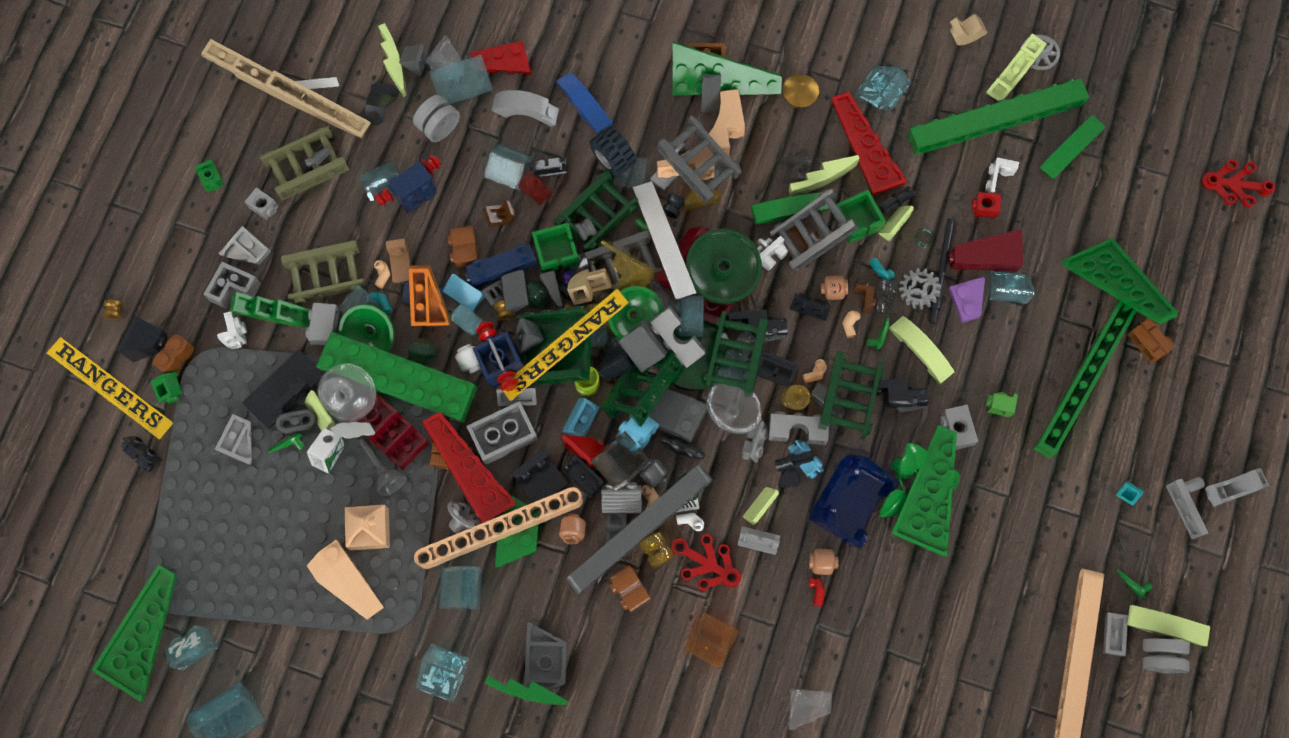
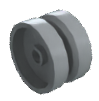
M438 94L428 98L417 109L413 117V124L420 131L424 132L431 142L435 143L441 141L453 131L459 122L460 113L453 106L449 105L443 96Z
M1143 639V651L1156 655L1143 658L1142 668L1144 670L1170 674L1190 672V661L1185 658L1176 657L1190 654V642L1172 639Z

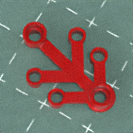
M1234 159L1228 160L1225 166L1218 172H1208L1202 178L1203 187L1207 190H1215L1228 206H1232L1237 201V197L1246 208H1251L1256 203L1255 197L1247 196L1242 189L1257 190L1263 197H1268L1275 191V184L1269 180H1265L1262 183L1241 181L1247 174H1252L1257 169L1256 164L1252 161L1247 162L1243 169L1230 179L1222 177L1228 172H1233L1238 167V162ZM1222 186L1229 187L1233 193L1228 194Z
M709 534L701 537V544L705 547L707 558L688 548V544L684 539L679 538L672 543V551L676 555L684 554L703 565L693 569H683L681 578L684 581H689L695 576L715 572L720 576L709 580L703 578L698 582V588L701 591H707L709 587L721 584L730 588L739 585L741 574L736 568L732 567L728 545L722 544L718 548V554L722 557L724 568L717 565L712 546L713 539ZM705 537H708L710 539L709 544H705L703 542V539ZM678 544L683 545L682 551L676 549ZM722 547H725L727 549L726 554H722L720 552V549ZM685 571L690 572L691 576L689 578L683 576ZM729 574L734 575L735 580L729 581L727 576ZM702 581L707 582L708 587L702 588L700 586V583Z

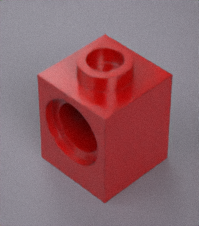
M978 192L976 198H973L971 203L974 216L996 219L1000 213L1001 194ZM982 203L988 204L989 208L984 207Z

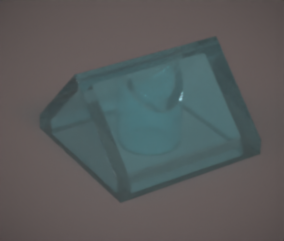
M499 144L490 152L485 177L519 190L529 169L528 162H531L533 157Z
M389 161L358 176L370 201H372L376 196L375 191L377 193L382 192L381 187L389 190L388 182L400 174L392 161Z
M991 271L990 300L1027 304L1034 296L1035 291L1029 275Z

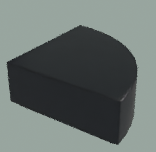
M789 468L784 472L780 480V489L800 485L797 468Z

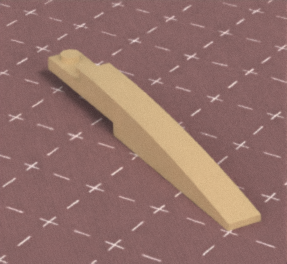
M210 39L201 53L204 58L231 71L237 78L355 136L362 138L371 124L370 121L276 71L272 72Z

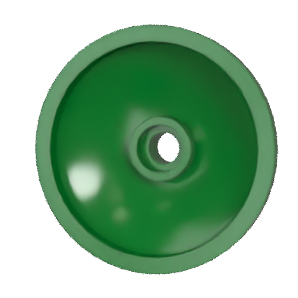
M641 286L626 287L620 290V292L628 301V304L608 320V324L614 335L621 339L644 318L650 323L655 316L664 310L663 304L659 297L648 288ZM632 311L636 313L634 318L630 317Z
M361 304L352 307L343 315L339 324V335L389 352L395 338L393 323L382 309L374 305ZM369 327L373 328V333L369 331Z

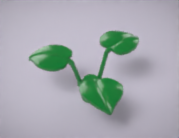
M906 443L903 457H898L892 462L891 469L898 474L896 479L899 481L902 489H895L887 496L881 507L880 517H891L900 513L908 495L905 493L906 488L902 479H909L913 474L916 475L917 469L924 467L929 458L928 452L920 445ZM955 469L952 492L960 481L959 472Z

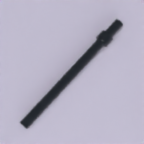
M951 218L947 219L937 274L939 278L937 284H941V289L939 290L940 297H936V303L930 302V324L937 323L938 312L942 306L940 300L955 222Z

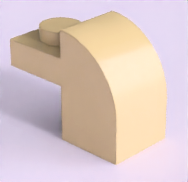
M976 14L963 22L958 18L950 21L952 25L950 31L957 45H966L974 42L988 33L981 18Z
M605 268L589 272L586 269L570 279L567 290L573 304L577 305L592 301L593 292L611 288V281Z

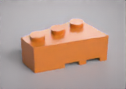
M410 266L411 326L450 325L451 319L431 266Z

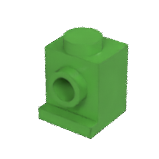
M1003 392L988 395L986 399L987 413L1011 417L1015 413L1018 394H1013L1011 397Z

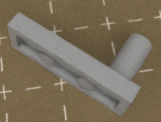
M1196 477L1186 482H1183L1181 478L1166 485L1192 540L1208 534L1204 522L1189 494L1204 488L1205 484L1201 477Z

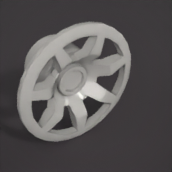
M1035 35L1047 43V45L1031 68L1036 70L1050 69L1059 60V46L1052 38L1046 35ZM1048 56H1056L1053 63L1050 62ZM1043 59L1047 66L1041 67L1038 64Z
M450 501L448 503L447 509L453 517L449 527L456 534L481 524L475 512L471 515L469 514L470 510L473 511L470 505L460 501Z

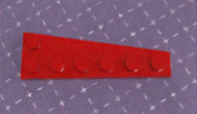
M846 92L832 97V105L855 156H859L858 165L871 195L873 196L905 185L907 182L906 178L896 163H893L889 157L887 149L882 146L879 137L870 128L869 122L863 116L862 111L850 93Z
M440 412L422 421L423 426L481 524L516 505L511 496L495 480L491 472L480 462L481 460L474 455L465 441L459 437L455 429Z

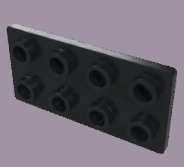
M297 350L253 391L242 404L267 429H270L276 423L277 418L287 413L325 377V374L316 368V365L300 350Z

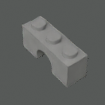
M668 306L651 320V329L656 335L660 334L664 339L663 344L668 350L672 349L680 363L684 364L687 368L702 357L706 350L695 336L686 341L676 338L674 329L681 324L682 320L673 308Z
M776 411L769 417L768 441L787 442L790 430L801 428L807 435V444L826 445L828 442L829 425L826 430L818 429L821 417L818 414L808 417L803 413L786 415L785 412Z

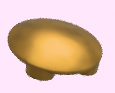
M796 74L789 77L784 83L783 95L792 108L807 107L817 101L819 87L812 77L805 74Z

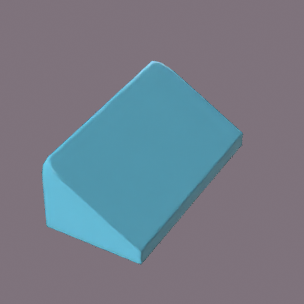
M455 274L450 276L443 289L445 294L472 312L475 311L484 299L483 293Z
M579 398L562 432L568 435L585 437L600 407L586 398Z

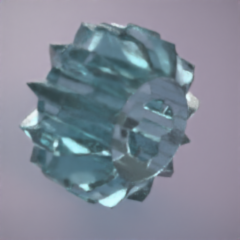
M463 304L456 307L451 315L452 321L470 335H475L476 328L483 322L477 314Z

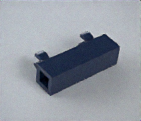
M530 243L526 245L521 244L515 246V249L481 261L472 262L473 264L466 266L467 273H465L468 284L472 283L474 288H478L500 280L506 274L536 267L537 262Z

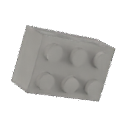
M520 401L467 426L485 465L538 440Z

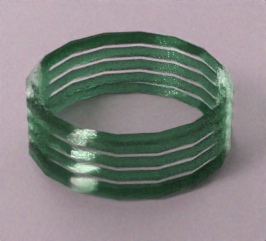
M928 228L919 229L915 235V241L921 247L929 246L934 240V234ZM921 231H926L931 235L932 241L928 244L920 243L917 239V234Z

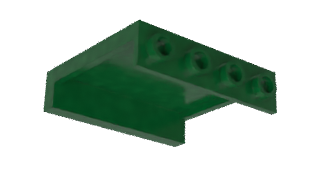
M574 306L573 309L557 308L556 311L541 310L540 313L524 312V315H517L516 319L518 320L524 318L537 324L544 338V341L524 355H521L524 365L528 364L590 311L586 310L583 306ZM591 335L531 385L589 381Z

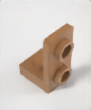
M405 239L386 241V249L390 255L393 283L409 282L410 260L408 245Z

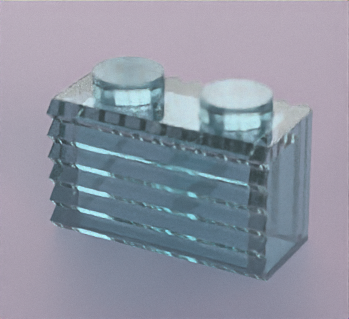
M689 295L680 298V301H677L676 312L680 313L682 322L676 327V331H679L680 337H703L704 296Z

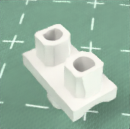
M781 236L773 243L770 238L766 241L760 238L757 241L759 246L757 249L761 256L762 266L768 271L776 264V261L771 257L774 253L780 259H783L789 252L783 244L784 239Z

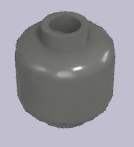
M650 458L639 468L641 470L639 473L640 478L651 488L655 486L661 487L667 481L668 470L658 459L652 460Z

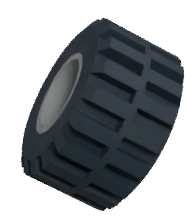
M609 126L589 141L595 158L605 170L616 177L621 176L636 163L634 151L629 143L618 131Z

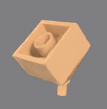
M386 505L345 507L346 548L350 551L390 548L389 508Z

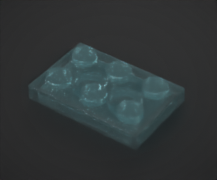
M481 55L429 71L437 95L443 96L449 104L493 91Z

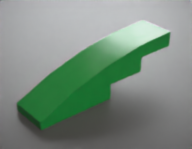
M1091 115L1040 166V169L1054 180L1085 150L1106 126Z
M822 192L791 196L752 205L750 208L755 224L786 221L818 199ZM825 204L817 211L818 213L826 212L829 207Z
M238 292L232 294L230 312L302 328L310 326V309L281 300L273 301L260 296L252 297Z
M490 676L484 682L501 692L528 701L552 705H568L569 701L533 681L529 688L511 678L507 685Z

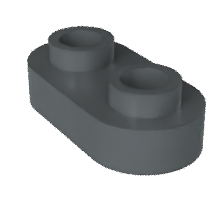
M310 410L285 413L276 420V427L283 434L310 430L316 424V417ZM306 418H309L310 421L307 424H304V420ZM290 422V426L285 428V423Z

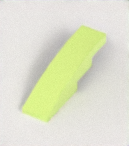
M385 23L378 26L385 40L381 43L383 52L387 57L383 63L400 93L405 97L407 94L403 67L399 63L400 57L394 40Z
M859 156L823 162L819 171L806 173L804 181L790 184V197L809 193L839 179L857 166Z
M1130 605L1127 625L1159 636H1167L1200 646H1208L1210 626L1159 611Z

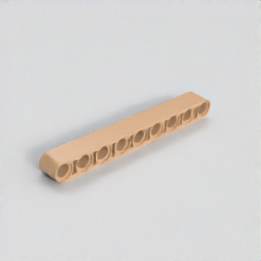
M568 488L477 525L472 529H467L416 551L414 561L423 569H430L577 509L583 503V496L577 488ZM577 494L579 497L576 502L568 501L569 496ZM552 502H559L560 507L558 509H550ZM540 509L542 511L541 515L536 518L532 517L533 510ZM516 517H523L520 525L513 524ZM498 524H503L504 530L496 533L495 527ZM479 532H485L486 535L483 540L476 539ZM461 539H466V546L458 548V542ZM445 546L448 547L447 554L440 556V549ZM424 554H429L428 562L421 563V557Z
M1083 568L1078 578L1054 738H1080L1104 581L1103 573Z

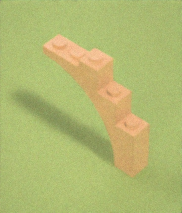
M739 90L720 91L719 116L709 133L729 156V138L743 137L745 132ZM706 146L688 161V166L692 170H696L714 154ZM667 160L657 161L658 178H670L679 175ZM713 165L704 172L700 179L708 180L714 178L715 166Z

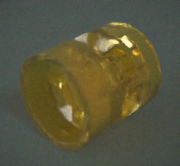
M802 385L786 387L781 394V402L789 410L803 409L810 401V393Z
M661 531L649 536L639 544L643 553L649 555L647 560L653 569L663 565L675 556L670 546L665 545L666 540ZM658 549L661 550V552L658 553V554H655V553H654V552L657 551Z

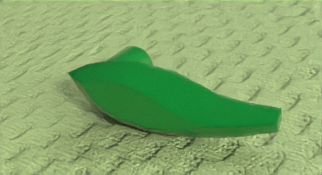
M886 318L877 339H867V346L876 347L878 350L883 346L888 333L890 318Z
M294 434L271 447L268 453L289 447L293 443L300 451L305 447V444L300 439L302 435Z
M1117 569L1116 571L1137 596L1145 599V593L1152 589L1151 584L1147 582L1140 586Z

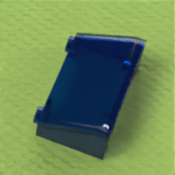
M846 455L840 461L816 502L809 519L853 547L861 549L867 542V532L863 530L866 522L880 498L887 497L895 490L899 481L866 456Z

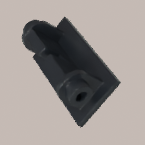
M561 156L549 157V164L546 165L544 158L531 160V162H528L530 178L541 179L549 175L560 176L563 173H567L565 158H561Z
M795 293L790 310L826 321L831 307L827 301L815 298V301L811 302L812 297Z
M137 436L123 437L125 442L121 445L122 451L132 459H135L138 455L139 457L135 462L144 471H152L155 467L153 464L162 461L154 450L148 448L143 443L141 438Z

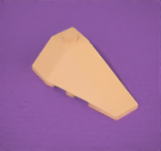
M335 540L320 550L307 565L319 584L367 620L384 608L339 541Z

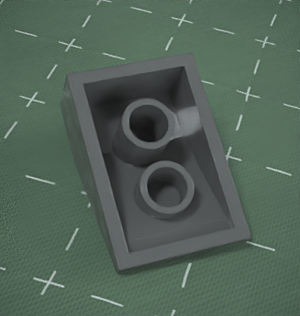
M667 389L649 417L659 424V430L673 437H679L691 444L707 413L708 405Z

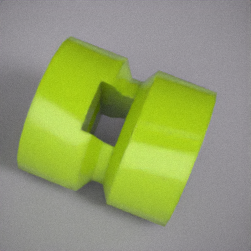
M591 366L590 380L575 382L576 390L580 395L590 397L595 395L600 388L599 374Z

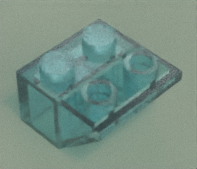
M477 566L442 568L439 608L480 610L482 569Z

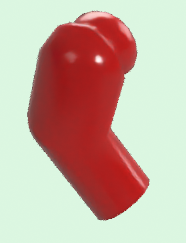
M810 577L808 586L815 588L813 605L822 607L825 596L822 580L818 577Z

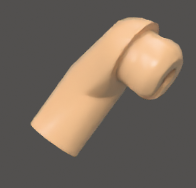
M377 260L374 263V267L379 277L374 285L383 289L390 277V270L386 262Z
M849 311L842 324L848 339L856 336L853 325L860 319L858 311Z
M817 360L813 371L803 374L805 384L823 378L827 369L824 360Z
M644 485L641 488V493L648 501L647 509L659 498V495L649 485Z

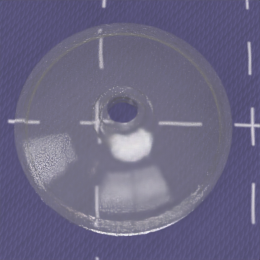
M340 364L330 368L322 376L318 386V397L331 417L343 422H353L365 417L371 411L375 403L376 390L371 377L362 368L352 364ZM340 392L344 393V399L340 397Z
M717 383L707 395L706 404L709 415L722 429L735 434H744L752 431L760 422L762 414L761 405L754 393L752 398L744 397V391L741 388Z

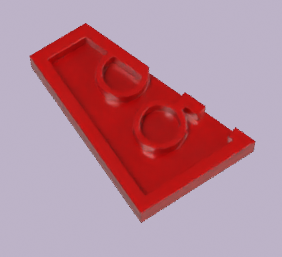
M523 41L470 52L474 71L497 73L499 71L508 72V74L525 73V75H531Z

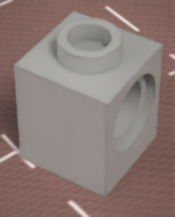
M257 187L245 200L249 209L266 221L276 213L278 208L274 199ZM262 203H266L264 207H260Z

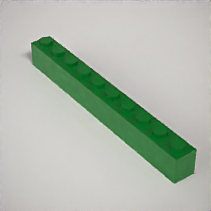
M1070 79L1061 85L1053 84L1044 90L1036 89L1027 95L1019 94L1010 100L1002 99L996 104H985L979 109H968L962 114H951L945 119H934L928 122V124L914 125L909 130L907 138L915 156L1084 106L1089 99V95L1082 79Z
M1117 299L1033 447L1035 451L1049 459L1057 454L1137 310Z

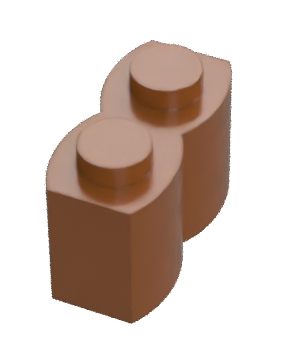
M473 225L450 229L451 235H448L449 246L453 247V252H450L451 263H455L456 268L473 264L472 262L478 260Z
M175 334L167 341L165 349L155 356L152 365L164 374L178 373L182 362H185L192 355L194 347L187 340Z
M630 565L609 577L611 582L608 585L614 594L618 592L621 600H619V603L624 611L629 610L632 613L651 601V598Z

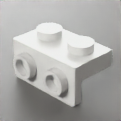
M232 312L223 313L228 331L217 334L218 339L228 348L237 349L242 347L243 344L247 343L245 323L241 322L239 316L236 317Z

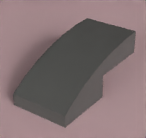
M607 513L606 543L626 527L627 513Z

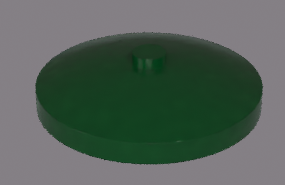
M716 229L701 235L692 244L686 258L685 266L696 293L705 300L716 304H733L745 299L756 288L762 273L761 256L754 243L745 235L730 229Z
M695 316L682 317L681 324L674 329L676 338L686 341L695 336L706 352L689 367L686 368L683 364L671 384L687 391L707 389L706 383L703 382L705 371L709 372L719 328ZM724 332L723 338L729 339L726 333ZM720 346L718 356L731 359V347ZM672 349L668 350L661 361H666L671 353L675 356L676 354ZM716 364L714 375L724 377L729 366Z

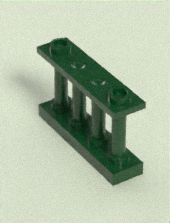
M607 170L554 219L555 226L568 223L570 231L581 241L582 239L574 227L575 224L572 223L573 219L577 215H581L584 219H590L598 233L592 239L587 237V240L582 241L585 244L583 246L584 253L597 249L599 243L629 214L633 215L638 209V198L635 196L629 201L611 185L612 175ZM603 190L608 191L624 206L618 214L599 198V194ZM589 203H594L611 218L605 226L601 225L585 210Z
M722 311V316H718L716 327L719 329L709 372L705 371L703 382L706 383V388L710 390L712 382L738 387L744 391V397L752 398L767 334L768 320L760 318L759 324L751 325L727 320V312ZM726 327L754 333L756 340L750 344L723 338L724 329ZM720 346L750 351L749 353L752 354L751 361L744 362L719 357ZM716 364L744 369L745 372H748L747 379L742 381L714 375Z
M837 350L818 429L826 430L828 425L835 424L862 431L860 439L864 440L867 435L871 434L873 426L870 423L879 379H883L885 369L882 368L883 362L879 361L876 368L848 362L847 359H844L845 352ZM848 369L874 376L872 387L843 380V377H839L841 370ZM843 387L870 394L868 405L838 398L835 395L836 389ZM837 405L865 412L864 423L835 417L831 413L832 406L836 407Z
M671 353L666 361L659 360L652 365V367L661 369L656 376L646 375L650 367L641 372L634 363L632 369L620 376L601 403L600 408L611 419H615L619 412L628 413L637 425L642 427L683 365ZM641 381L650 383L645 392L636 390ZM630 396L639 398L635 407L625 405Z

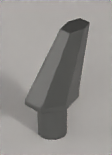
M330 146L319 150L313 154V157L306 159L307 167L314 164L319 166L330 154Z

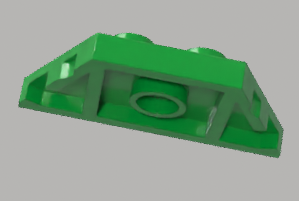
M511 496L516 505L499 514V516L517 510L527 504ZM533 510L532 517H539V511ZM516 517L513 524L520 525L523 517ZM499 524L498 533L504 530L503 524ZM539 524L498 540L495 568H500L507 563L537 552Z

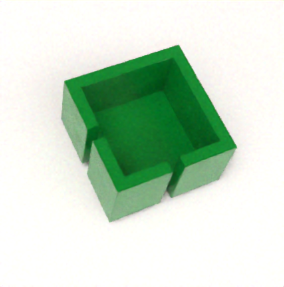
M869 190L836 204L845 219L849 221L852 219L860 228L846 238L849 244L864 238L865 234L869 236L883 229L886 221Z
M568 223L532 232L542 273L557 271L559 266H562L564 269L577 265L579 262Z

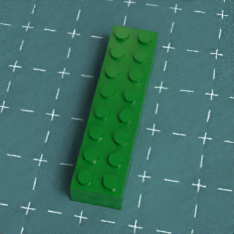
M330 332L316 368L323 372L348 379L350 382L431 412H440L443 416L461 423L465 422L478 389L473 383L334 332Z

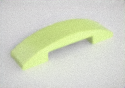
M1031 34L1014 59L986 93L996 101L1005 99L1026 74L1047 43Z
M902 316L889 327V330L900 342L904 341L928 367L927 371L939 384L954 373L953 368L935 344L906 317Z

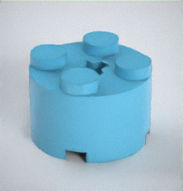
M630 416L631 419L628 422L625 420L618 430L620 432L616 435L615 440L633 454H639L649 443L651 435H654L659 427V424L650 417L640 427Z

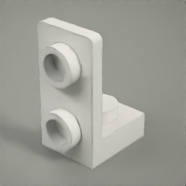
M997 157L995 162L989 166L988 174L991 177L986 183L985 191L994 194L998 173L1003 176H1014L1019 162Z

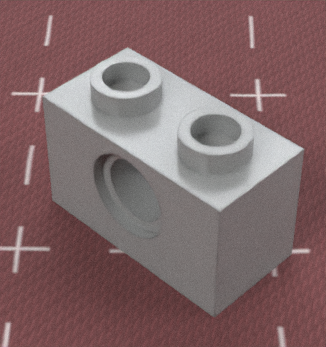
M968 405L943 411L940 416V422L943 427L955 431L954 424H957L962 428V432H957L956 450L974 446L978 439Z

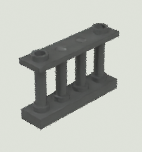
M691 116L687 122L689 127L671 142H667L664 138L658 143L656 149L706 205L714 196V188L730 175L737 179L742 171L736 161H732L703 128L702 122ZM695 133L701 139V142L684 156H680L675 151V148ZM707 146L714 155L699 168L692 170L688 166V161ZM720 161L726 169L709 184H704L700 176L716 162Z
M832 189L823 191L818 199L784 223L776 224L773 230L769 232L775 238L781 236L784 239L785 245L793 256V260L789 264L797 272L860 229L855 221L845 219L833 201V198L838 195ZM825 204L828 205L840 224V228L834 232L830 231L817 211ZM809 215L813 217L824 234V239L820 242L813 240L802 223V220ZM794 226L797 227L809 246L808 250L804 253H799L786 231Z
M648 230L585 253L590 272L597 271L595 264L603 261L606 263L614 282L609 289L593 292L594 302L597 300L603 301L616 289L620 291L626 287L638 286L648 281L655 282L654 276L661 267L656 268L647 245L650 243ZM635 248L641 250L649 269L648 272L640 275L630 255V251ZM582 254L578 255V261L581 260L580 256ZM619 254L623 255L632 277L621 281L612 260L613 256Z

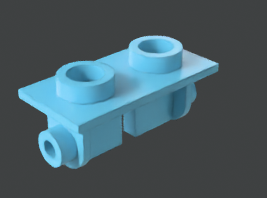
M801 440L795 441L797 446L792 444L788 447L789 453H794L795 455L811 450L810 446ZM817 456L814 457L813 461L800 465V468L807 477L810 476L811 479L818 475L816 471H824L822 468L823 464Z

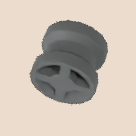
M589 218L584 219L581 224L577 223L574 225L582 241L587 240V237L590 235L594 236L597 234Z

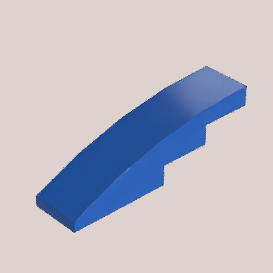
M572 72L556 81L559 88L567 95L568 100L578 110L579 115L597 134L604 128L613 126V123L597 101Z

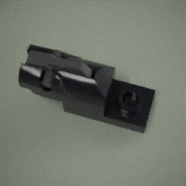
M766 310L728 312L727 320L756 325L759 324L760 318L768 320L765 343L784 339L788 335L786 318L769 317L767 319ZM748 332V338L756 339L754 333Z
M907 379L879 380L876 395H881L885 392L887 407L897 408L900 413L924 409L928 405L926 388L909 387L908 389ZM868 380L866 385L872 387L873 380Z

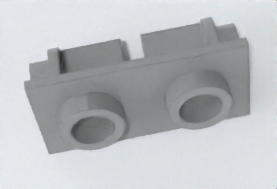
M753 421V424H750L747 438L753 440L752 442L745 441L741 452L743 459L749 460L751 458L755 463H758V459L762 456L763 444L769 435V427L763 421Z
M742 526L737 546L776 555L780 536Z

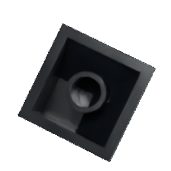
M135 316L117 351L131 362H136L159 353L161 348L166 345L168 335L163 330Z

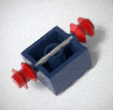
M429 154L427 161L422 159V164L417 162L388 182L389 190L381 187L382 192L377 193L375 191L376 196L374 199L379 206L384 205L386 207L387 201L393 203L392 195H394L406 213L416 210L421 203L432 199L437 193L433 179L429 174L433 175L435 168L440 170L441 162L436 155L432 157Z
M487 321L482 322L476 328V333L480 334V341L486 342L472 349L484 377L492 388L502 384L500 386L501 390L512 391L519 383L518 379L513 378L525 365L509 333L506 331L496 336L497 331L493 329L494 324Z

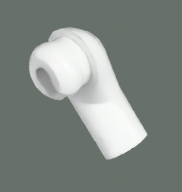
M695 513L676 515L677 525L688 524L695 531L703 530L704 522Z

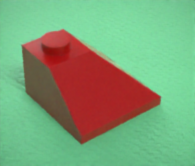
M565 434L562 436L563 446L574 456L577 455L592 470L608 455L607 446L600 439L596 441L593 437Z

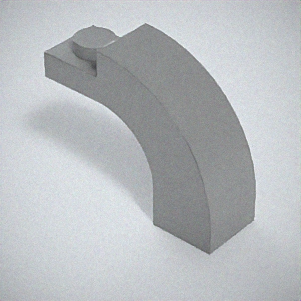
M507 90L495 94L491 111L505 118L512 115H526L551 127L556 125L559 113L557 107L548 103L549 99L534 93L518 90Z
M1261 468L1227 481L1208 486L1205 490L1209 501L1215 507L1269 487V484Z

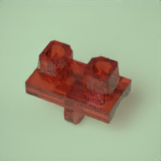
M530 170L525 171L524 177L517 184L522 189V192L538 205H542L544 200L547 201L552 194V191Z

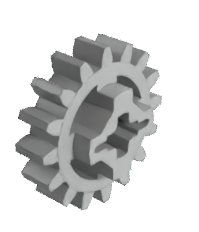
M917 268L916 273L912 270L909 271L910 276L904 274V281H900L899 293L902 294V300L906 299L907 306L912 303L914 309L917 305H920V309H923V305L926 304L930 307L931 301L937 302L936 297H940L939 290L941 289V284H937L939 278H934V272L927 274V269L920 272V269Z

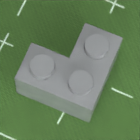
M221 262L203 295L210 302L227 309L232 300L233 293L238 292L254 297L261 283L255 276Z

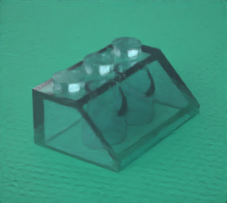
M241 682L186 716L189 731L196 738H241L266 722L252 695Z

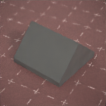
M646 318L618 341L641 372L664 358L668 351L663 344V340L651 329V324Z

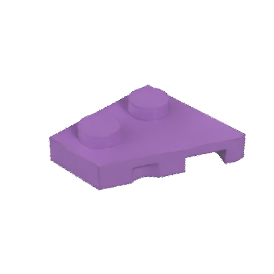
M984 277L949 287V292L961 323L980 318L985 283Z

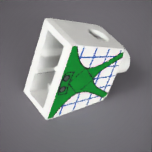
M324 428L307 451L311 465L329 474L344 448L342 437L337 436L335 431Z

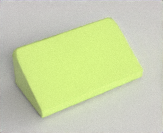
M899 207L886 222L883 229L879 231V235L891 241L910 217L914 207Z
M311 390L305 399V405L315 415L316 423L321 431L324 428L330 430L331 427L335 426V423L318 395Z
M765 487L743 515V518L753 526L756 525L776 499L779 491Z

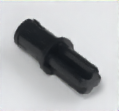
M907 186L899 193L892 194L891 198L880 204L881 211L888 213L897 206L901 207L905 201L915 196L913 189Z
M811 451L797 455L792 453L788 457L775 460V467L778 472L789 468L796 469L799 465L813 461L814 457Z

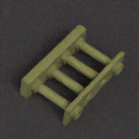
M328 126L319 128L314 133L279 149L268 151L260 157L265 167L271 165L279 182V186L275 187V190L282 201L349 170L344 158H337L328 140L333 137ZM322 143L324 148L330 146L329 163L323 166L314 164L312 165V171L306 174L302 172L295 154L305 150L308 158H311L314 154L312 146ZM288 158L296 174V178L290 181H286L277 163Z
M354 240L281 256L284 267L291 270L295 292L288 294V299L291 303L301 305L309 300L346 292L356 293L367 288L363 278L358 279L354 260V256L360 254L357 242ZM345 257L351 281L339 283L336 260L337 258ZM323 261L328 262L332 285L325 287L320 285L317 264ZM308 265L310 267L313 289L302 291L298 269L300 266Z

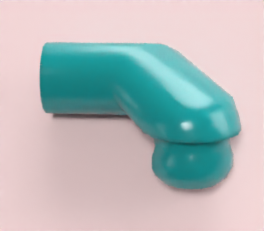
M877 258L870 260V266L883 281L888 282L895 277L894 272L891 269L886 271Z
M378 292L368 293V302L381 306L386 314L393 311L385 294Z

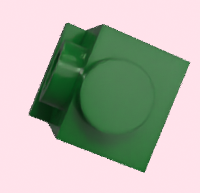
M212 159L194 166L207 192L216 191L221 186H224L218 168Z
M177 372L162 374L150 381L158 403H174L179 400L178 396L183 394L176 378L179 376Z

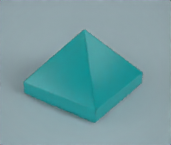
M1126 481L1116 493V496L1133 506L1144 491Z

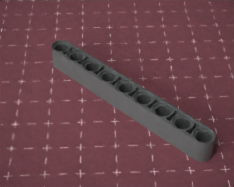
M700 464L694 467L566 578V581L578 595L582 594L713 480L712 477Z

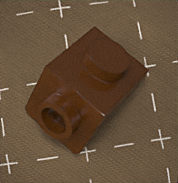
M505 200L502 205L487 206L483 209L488 227L509 224L515 216V210L510 200Z
M868 283L855 284L853 294L864 295L862 313L869 314L872 308L876 306L877 297H874L875 286H870Z

